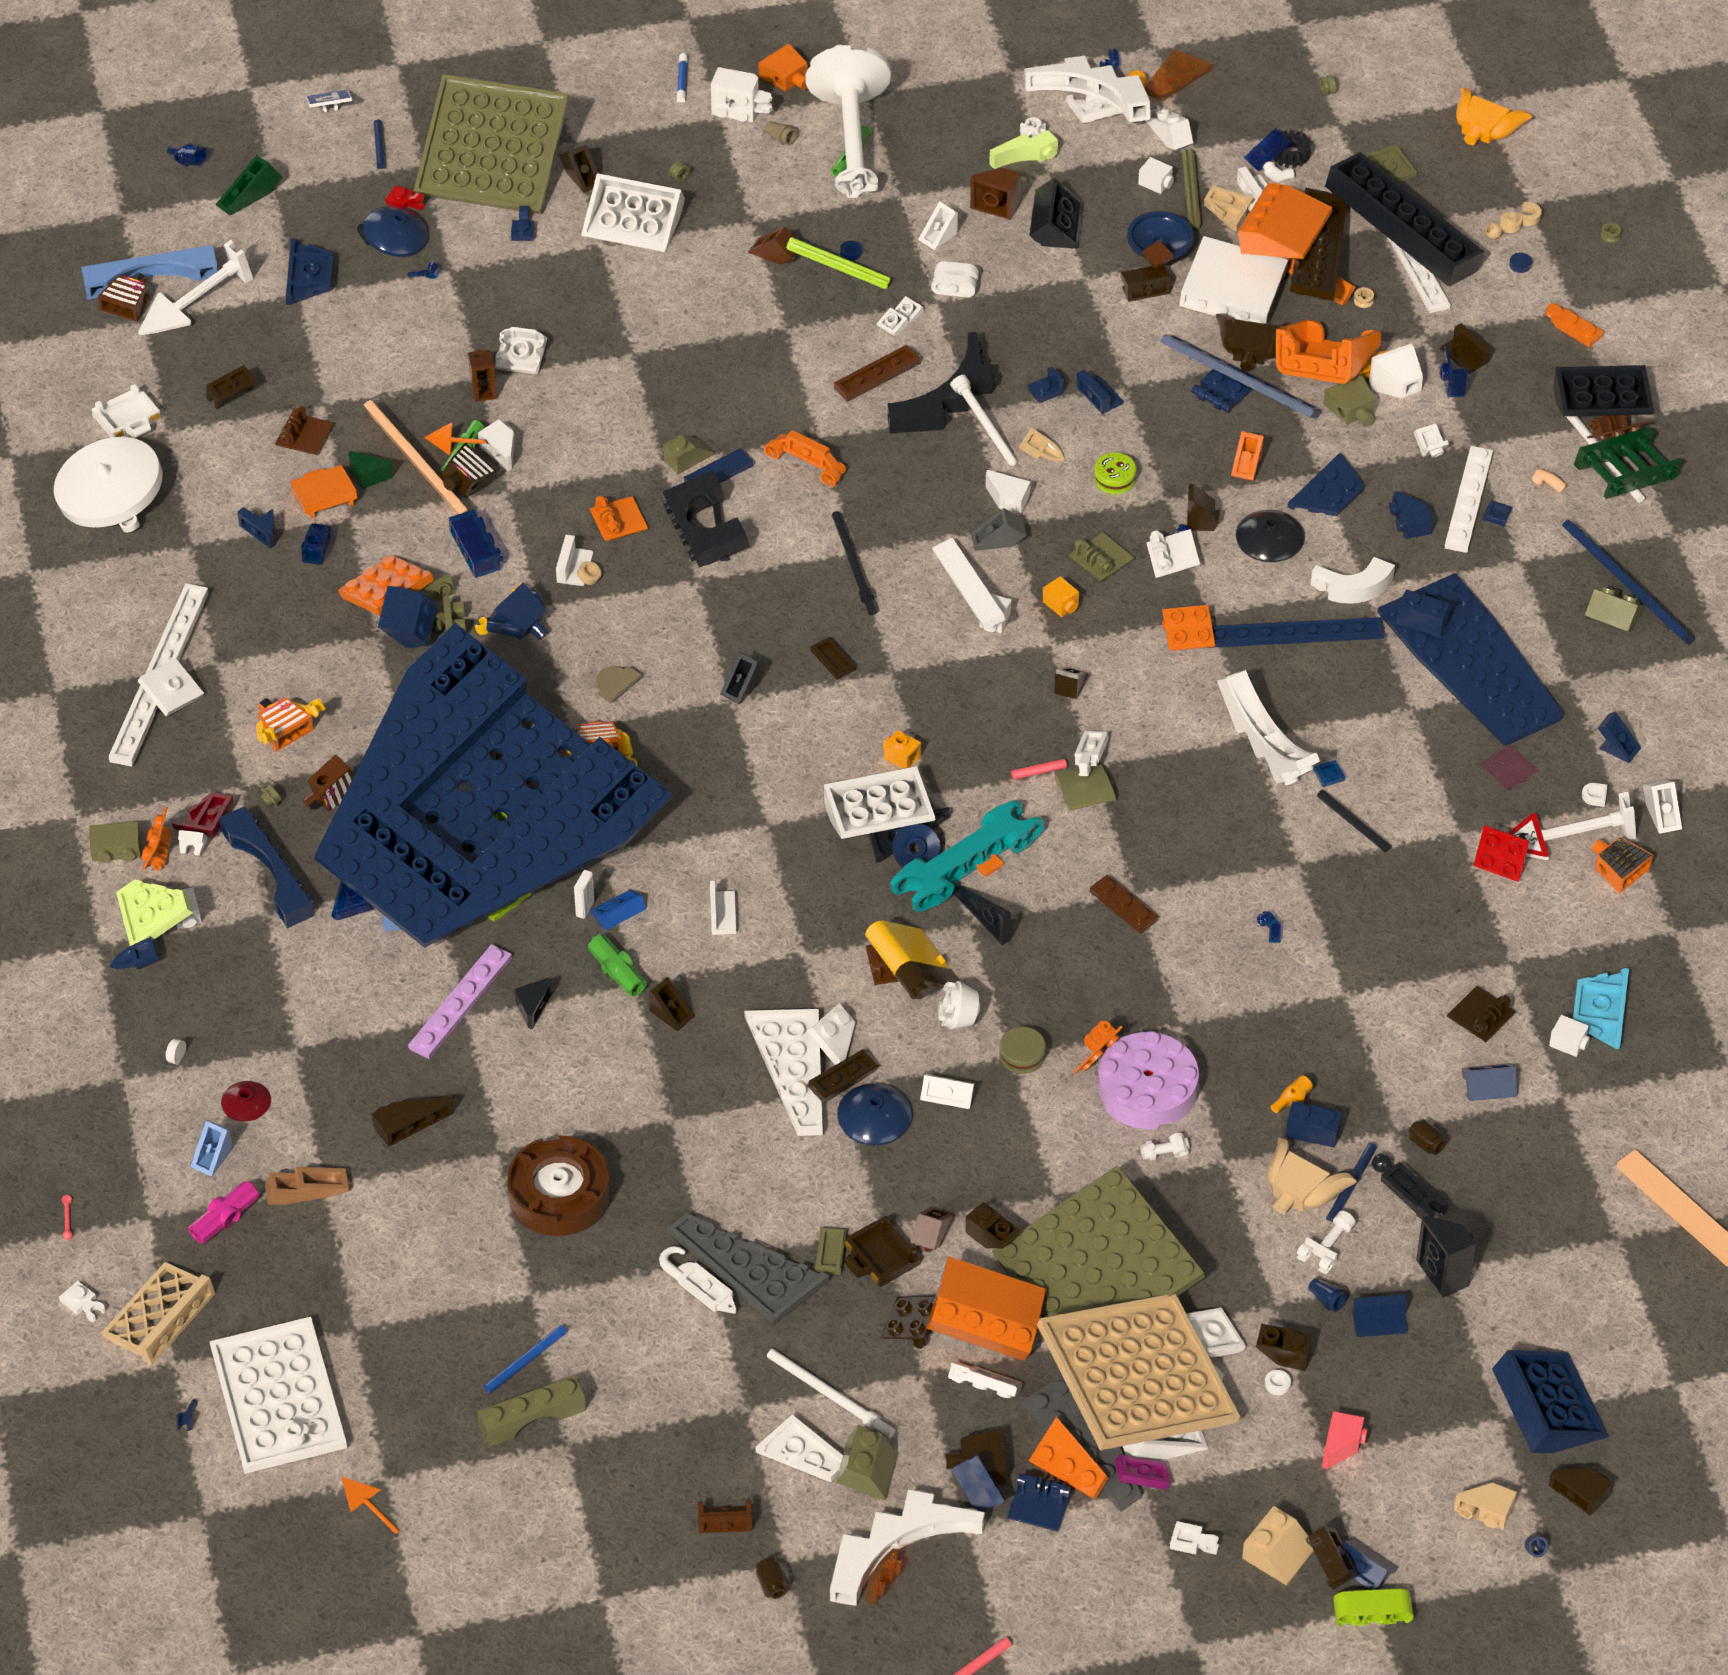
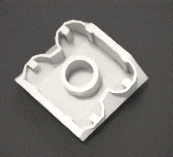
M511 327L503 330L500 333L501 345L496 353L494 368L537 374L547 337L533 329Z

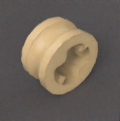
M1365 287L1357 289L1354 294V303L1361 308L1372 306L1374 292Z

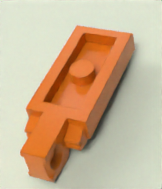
M1553 302L1546 307L1545 315L1551 318V322L1556 328L1590 348L1603 337V330L1566 308L1562 309L1561 306Z

